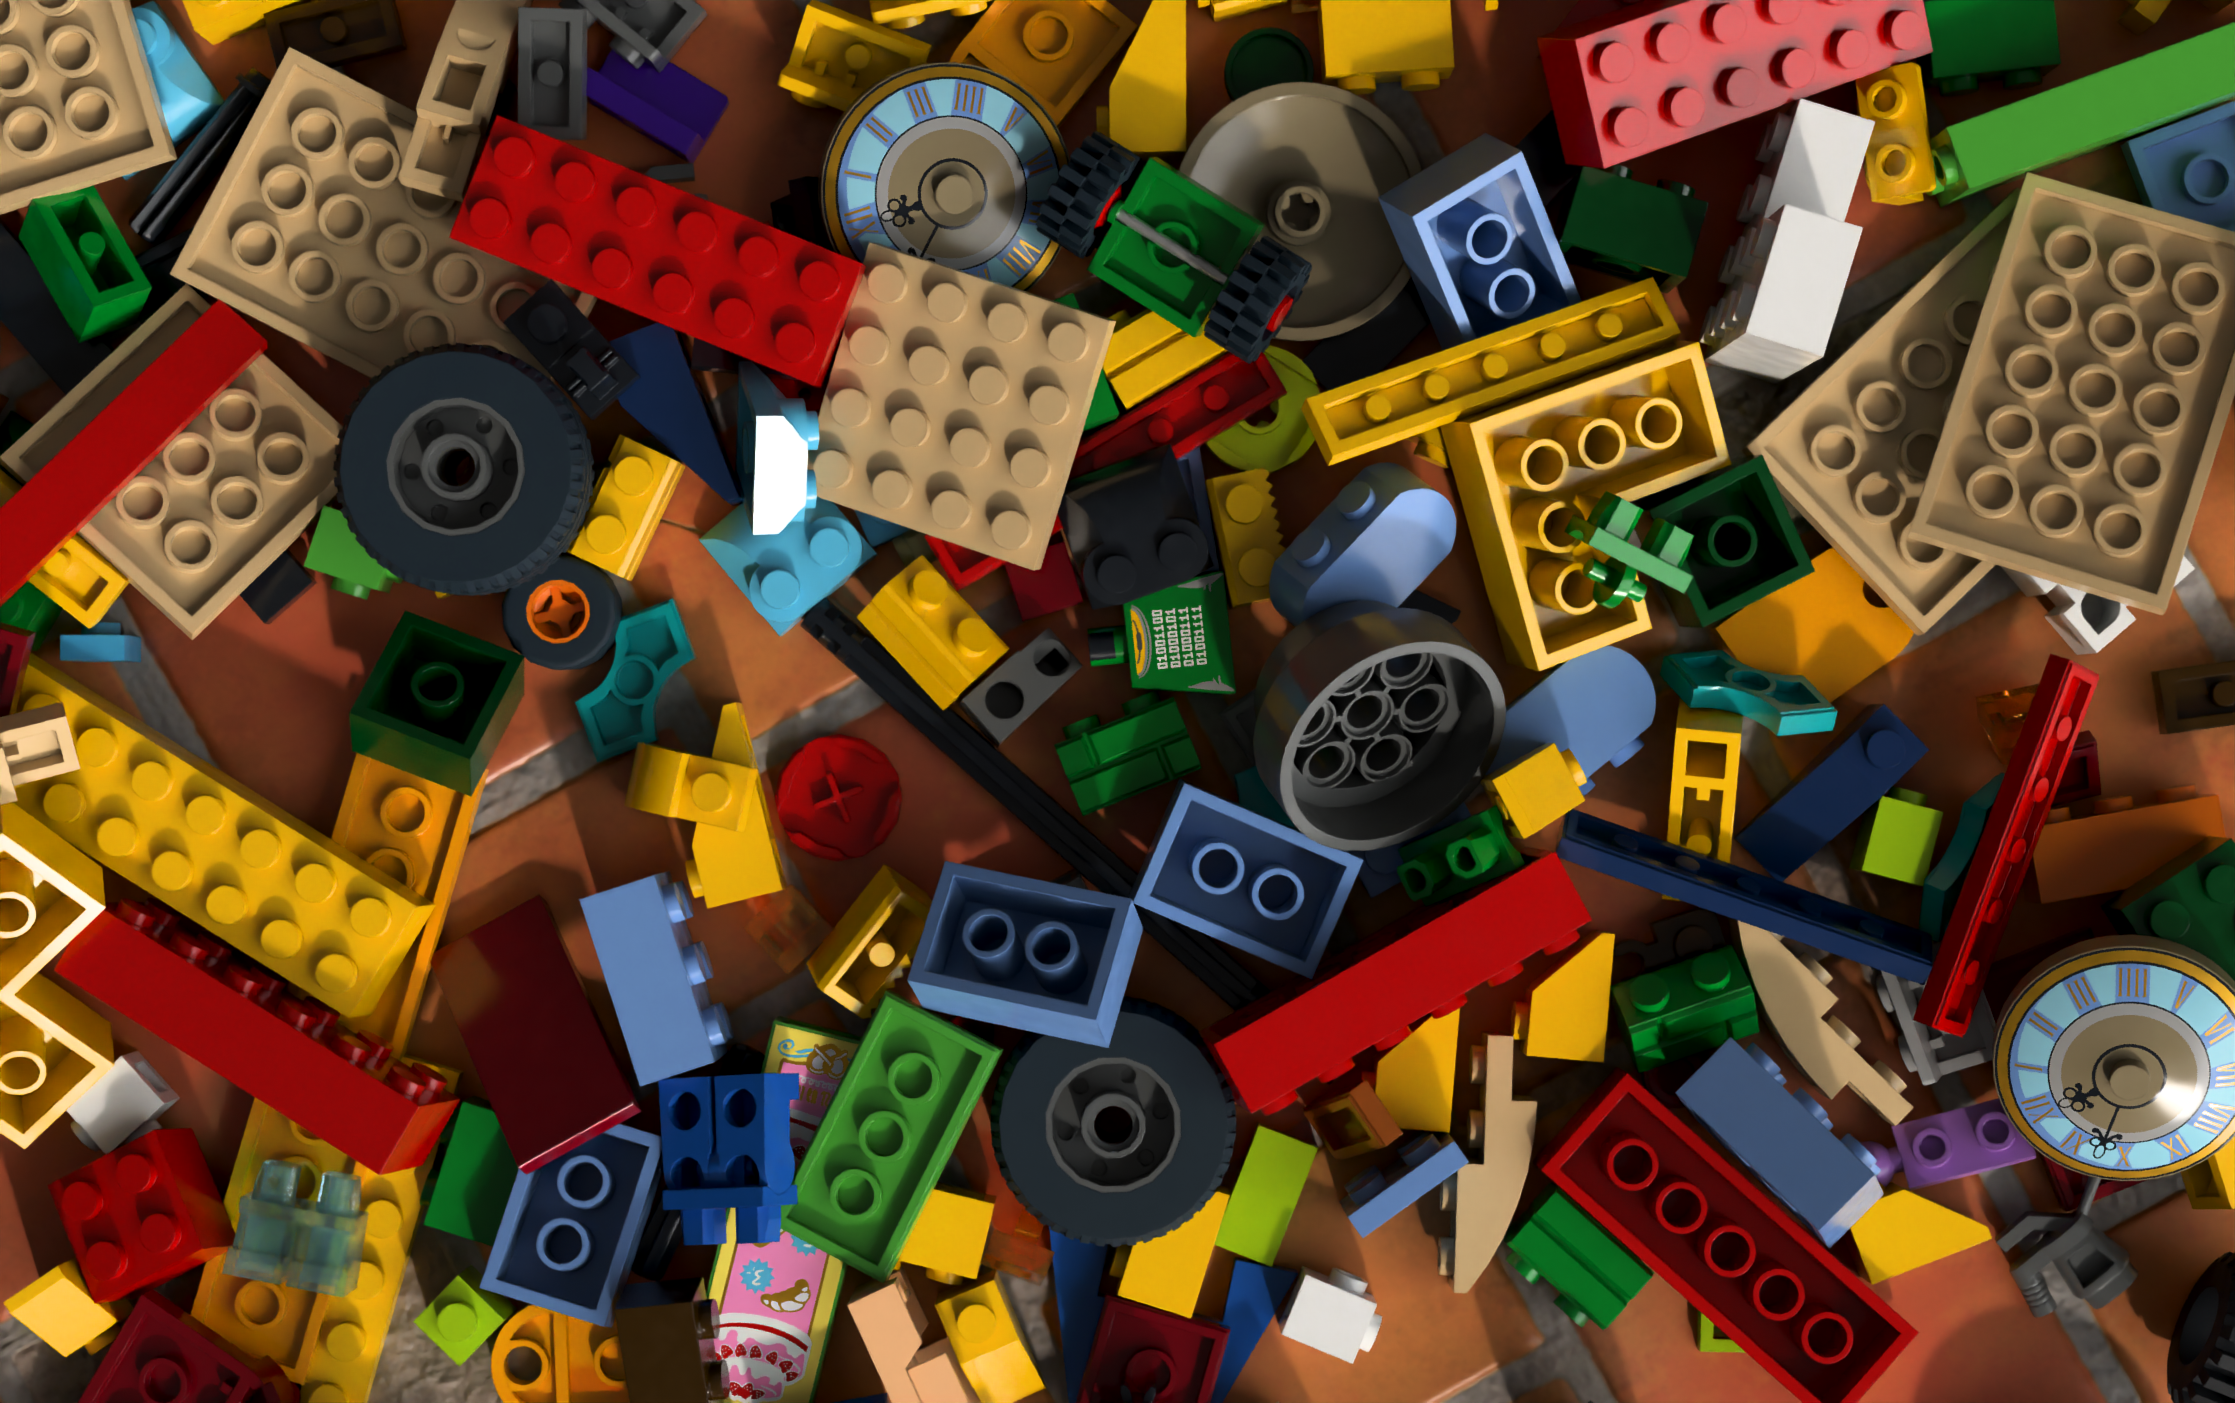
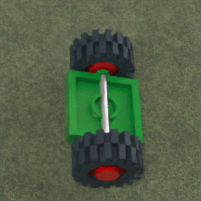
M1095 131L1091 137L1088 135L1083 140L1081 147H1076L1072 152L1070 162L1067 165L1064 164L1058 172L1060 176L1057 182L1051 184L1047 192L1049 197L1042 203L1039 210L1041 215L1037 218L1036 225L1038 227L1036 230L1082 259L1085 256L1091 255L1094 247L1098 248L1086 270L1191 336L1198 337L1201 336L1203 331H1206L1204 333L1205 337L1246 363L1251 364L1252 361H1256L1260 353H1263L1268 348L1272 337L1275 338L1284 320L1288 319L1293 310L1291 308L1299 300L1303 293L1301 289L1306 285L1310 277L1308 274L1312 270L1311 263L1268 236L1262 237L1260 242L1257 241L1254 244L1265 225L1264 223L1158 157H1150L1141 171L1144 166V161L1141 157L1101 132Z

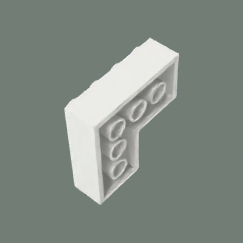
M1800 98L1784 114L1778 112L1773 124L1767 123L1765 125L1755 154V160L1764 163L1761 174L1757 176L1754 185L1748 184L1746 186L1736 216V221L1745 223L1742 236L1738 238L1736 245L1728 246L1718 274L1717 281L1727 284L1723 298H1720L1717 307H1709L1701 328L1699 342L1708 345L1704 362L1776 384L1824 356L1863 227L1844 221L1875 121Z

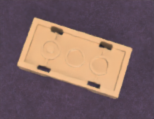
M903 1265L900 1266L899 1270H893L888 1281L885 1283L873 1278L856 1286L847 1306L892 1403H981L958 1362L948 1336L918 1349L922 1344L920 1336L929 1322Z

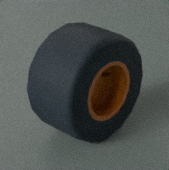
M559 555L560 559L556 563L551 564L543 574L538 573L535 579L524 582L514 589L509 588L506 590L502 602L503 628L513 648L531 663L553 670L582 669L602 659L616 643L615 636L621 617H623L622 599L613 580L599 567L569 555Z

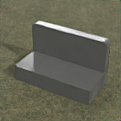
M518 7V124L555 139L586 140L587 9Z

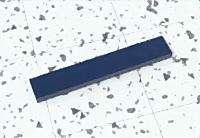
M1575 809L1568 811L1563 816L1555 852L1561 859L1921 985H1925L1931 972L1933 955L1932 936L1930 933Z

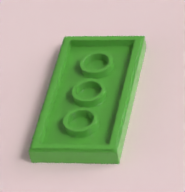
M886 990L794 1173L791 1185H797L798 1204L781 1205V1229L882 1283L888 1281L1004 1049L927 1009H923L922 1006L891 990Z

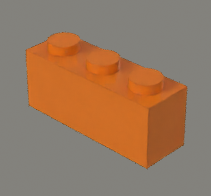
M2187 784L2156 790L2157 802L2140 805L2133 804L2132 795H2124L2093 801L2094 813L2071 816L2069 806L2050 808L2023 880L2026 902L2045 904L2125 890L2206 837L2226 838L2219 795L2197 794L2195 784Z

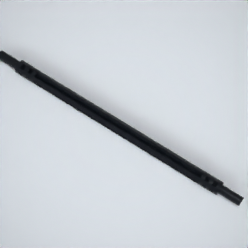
M824 598L803 615V622L800 626L1066 862L1078 870L1100 892L1130 898L1129 894L1138 876L1137 872L950 707L943 711L894 657L833 603ZM1134 904L1143 930L1235 1011L1270 992L1267 987L1208 935ZM1333 1079V1080H1331V1081H1329V1082H1326V1083H1327L1328 1085H1330V1084H1332L1336 1079Z

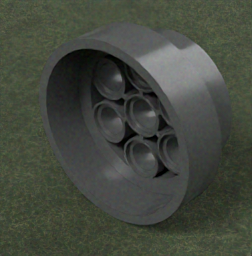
M1369 600L1351 601L1334 605L1312 615L1291 630L1276 646L1262 668L1254 697L1256 725L1253 747L1255 764L1259 776L1268 791L1293 824L1309 839L1326 847L1344 851H1367L1389 847L1411 839L1441 822L1470 796L1484 778L1494 761L1504 732L1506 706L1502 686L1495 672L1463 634L1450 622L1438 615L1418 609L1396 608L1386 603Z

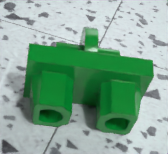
M1605 491L1595 505L1587 521L1573 515L1564 531L1610 556L1605 563L1590 558L1583 568V575L1595 581L1593 587L1594 601L1609 609L1618 606L1626 597L1635 602H1640L1646 594L1647 586L1635 580L1637 570L1685 594L1694 576L1680 570L1687 557L1694 535L1656 517L1640 548L1628 543L1627 541L1644 510L1608 491Z
M1497 805L1416 839L1397 849L1404 862L1397 867L1399 878L1409 898L1414 902L1422 899L1425 907L1511 872L1525 864L1520 852L1512 846L1505 834L1502 815Z

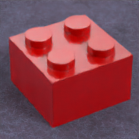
M192 1128L154 1129L47 1185L94 1304L134 1299L240 1245Z

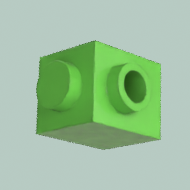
M323 505L304 567L334 576L330 588L368 600L371 589L390 593L392 583L400 584L403 579L396 577L388 569L379 565L376 559L368 555L365 551L366 549L355 539L357 537L356 534L351 533L347 525L348 521L343 517L340 510Z

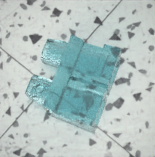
M277 1159L264 1161L254 1183L253 1191L240 1198V1218L233 1245L227 1250L222 1273L278 1285L287 1280L286 1286L345 1297L357 1288L369 1214L367 1211L359 1210L361 1202V1177L336 1171L324 1172L316 1202L296 1198L302 1169L301 1165Z

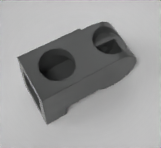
M1047 628L1022 651L1014 653L961 700L959 707L993 746L997 748L1083 665L1050 628Z

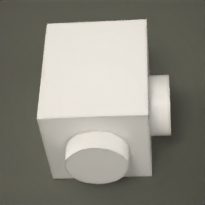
M139 1051L120 1056L114 1062L115 1065L66 1110L74 1119L71 1123L73 1132L82 1143L93 1151L97 1152L101 1149L105 1154H108L154 1129H162L163 1127L156 1119L180 1099L176 1092Z
M1302 1266L1278 1325L1282 1335L1353 1364L1359 1349L1366 1352L1370 1351L1378 1334L1382 1316L1374 1313L1377 1302L1372 1294L1365 1292L1368 1282L1338 1268H1332L1330 1276H1326Z

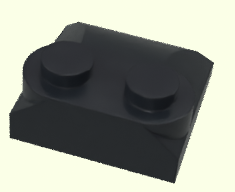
M1169 442L1068 479L1058 510V517L1089 604L1093 610L1128 603L1188 581L1214 566L1209 554L1206 536L1200 528Z

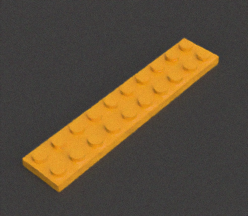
M356 753L331 840L433 902L436 906L370 1015L348 1018L340 1013L337 1022L356 1034L360 1029H363L385 1039L394 1047L390 1055L401 1061L402 1056H405L430 972V962L438 945L489 769H485L472 796H468ZM289 981L286 991L303 1001L306 996L314 997ZM255 1097L223 1202L240 1245L205 1263L190 1315L258 1361L268 1355L281 1367L289 1381L304 1385L308 1378L369 1168Z

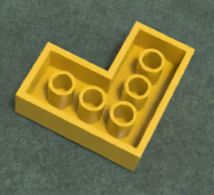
M1675 340L1670 345L1440 426L1506 662L1541 671L1652 629L1644 598L1640 602H1635L1626 597L1618 606L1612 609L1605 608L1594 601L1593 587L1595 581L1583 575V568L1590 558L1605 563L1610 556L1564 531L1573 515L1587 521L1590 513L1605 491L1628 502H1632L1731 465L1699 341ZM1636 573L1635 580L1639 581L1638 574Z
M11 802L0 805V1133L23 1149H26L106 1074L115 1063L111 1023L38 972L106 908L103 869Z

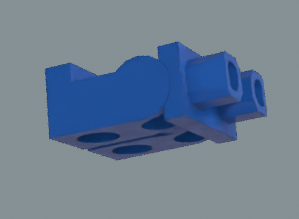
M761 1073L659 1080L663 1172L669 1189L662 1191L663 1210H680L684 1246L727 1243L726 1208H735L736 1244L780 1242L781 1205L798 1204L797 1185H791L794 1178L795 1159L790 1145V1100L799 1099V1073Z

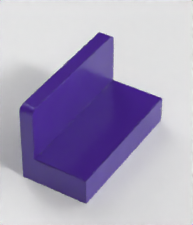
M611 50L598 72L590 67L587 68L586 96L588 103L688 163H694L729 105V100L724 94L671 62L660 73L646 62L637 70Z

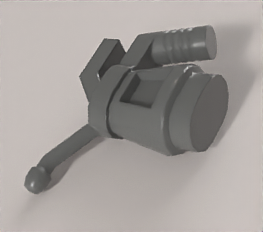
M2088 1177L2076 1211L2072 1213L2026 1211L1995 1237L1996 1243L2007 1252L2033 1230L2048 1231L2039 1242L2021 1255L2009 1268L2033 1316L2036 1318L2045 1316L2057 1308V1304L2039 1272L2051 1261H2053L2072 1294L2081 1300L2085 1299L2094 1309L2102 1308L2125 1291L2138 1276V1270L2129 1262L2130 1254L2128 1251L2094 1227L2093 1221L2088 1217L2101 1178Z

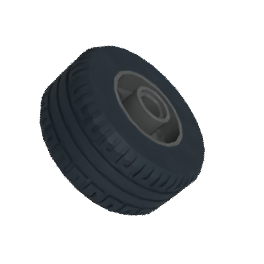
M447 343L438 347H425L422 352L416 350L409 353V356L405 358L401 357L394 360V365L384 367L378 376L375 375L369 380L370 384L367 388L363 387L358 393V399L354 400L349 406L351 409L349 415L345 414L342 423H344V426L339 430L337 436L340 439L339 445H335L336 461H334L333 470L336 471L337 476L334 477L335 487L338 489V493H336L338 503L342 504L343 508L340 510L343 517L348 521L347 525L351 533L356 534L357 537L355 539L366 549L365 551L371 558L376 559L379 565L388 569L396 577L419 587L441 593L469 596L499 593L509 588L514 589L524 582L535 579L538 573L543 574L551 564L556 563L560 559L559 555L562 552L566 553L570 547L569 544L579 534L577 530L579 526H583L586 511L588 512L591 505L588 502L589 496H593L592 481L594 480L595 471L592 470L594 459L591 454V443L587 439L586 434L588 432L580 420L581 417L578 411L574 409L573 403L552 380L539 370L511 354L491 347L487 348L482 345H467L463 343L451 345ZM472 456L475 464L473 476L467 483L460 486L456 478L458 465L462 460Z
M1124 996L1109 1048L1027 1031L1019 1040L1007 1058L995 1087L990 1114L992 1147L994 1148V1156L1000 1167L1001 1175L1006 1180V1185L1014 1193L1017 1201L1026 1207L1025 1210L1034 1215L1041 1224L1050 1226V1230L1058 1234L1061 1233L1071 1240L1074 1238L1079 1239L1080 1243H1093L1103 1247L1105 1244H1111L1112 1247L1126 1244L1127 1246L1136 1245V1242L1143 1241V1243H1146L1153 1238L1167 1235V1232L1170 1230L1175 1231L1181 1224L1194 1217L1193 1214L1197 1211L1200 1212L1205 1203L1215 1194L1216 1188L1220 1186L1223 1176L1230 1165L1229 1161L1233 1154L1236 1137V1109L1230 1086L1226 1083L1225 1077L1214 1057L1210 1054L1206 1043L1202 1042L1199 1031L1174 1011L1162 1007L1155 1002L1152 1003L1146 1001V999ZM1108 1106H1118L1130 1114L1131 1122L1125 1130L1119 1133H1108L1097 1125L1095 1118L1102 1109Z

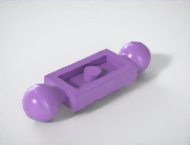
M1999 1098L1891 1126L1896 1147L1887 1149L1877 1142H1860L1877 1160L1875 1164L1881 1169V1172L1876 1176L1878 1182L1886 1187L1893 1179L1895 1173L1904 1171L1909 1191L2036 1159L2034 1147L2015 1129L2008 1119Z

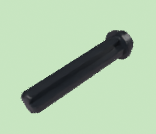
M254 67L245 76L238 73L235 77L240 82L129 218V226L144 240L155 245L160 243L234 153L271 82Z

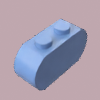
M1385 462L1365 467L1274 562L1269 581V593L1274 608L1294 627L1324 609L1345 602L1378 601L1398 608L1451 552L1456 536V517L1452 505L1441 493L1399 464Z
M1608 645L1557 664L1506 706L1502 740L1486 775L1546 743H1555L1559 752L1569 748L1581 766L1587 783L1579 786L1584 797L1596 785L1589 776L1608 761H1610L1614 768L1619 767L1645 745L1639 735L1651 726L1656 708L1655 690L1648 672L1631 654Z

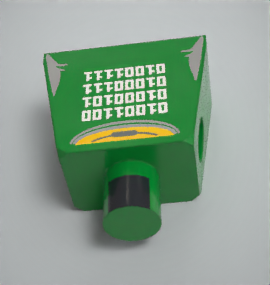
M1223 571L1198 576L1123 604L1125 625L1087 629L1091 667L1129 663L1132 689L1219 695L1236 693Z

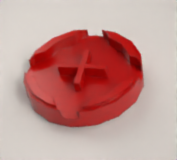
M843 734L815 738L796 750L780 771L775 792L779 820L791 841L814 857L833 861L863 857L883 844L898 823L903 801L899 774L887 755L865 739Z

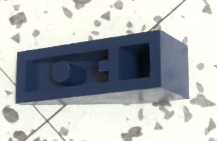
M657 322L609 341L641 377L618 398L620 405L726 502L733 506L741 504L743 501L734 470L696 372L691 369L692 362L680 331Z
M1870 704L1784 787L1734 839L1773 879L1783 882L1881 798L1929 749L1885 704Z

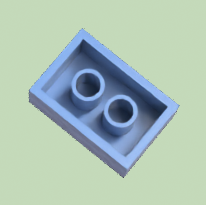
M1485 133L1378 197L1442 350L1582 302L1521 150Z
M1179 778L1129 897L1138 906L1312 979L1363 863V859L1350 851L1321 845L1309 839L1299 829Z
M945 861L907 981L923 1009L1109 1048L1143 932V926L1131 898Z
M670 871L579 899L640 1087L714 1063L728 1053L727 1040L734 1038L732 1025L723 1002L712 1003L706 981L714 977V972L703 941L693 944L686 919L694 917V910L683 880L673 883Z
M1730 1037L1677 1090L1676 1094L1690 1115L1830 1249L1884 1195L1876 1177L1881 1172V1169L1875 1164L1877 1160L1851 1134L1847 1133L1841 1140L1836 1138L1829 1131L1834 1125L1827 1118L1828 1113L1805 1090L1800 1087L1791 1095L1783 1087L1787 1080L1779 1073L1781 1069L1761 1048L1752 1042L1744 1050Z
M618 1124L527 1175L519 1169L479 1288L599 1326L612 1328L615 1320L614 1309L625 1289L663 1173L661 1136Z

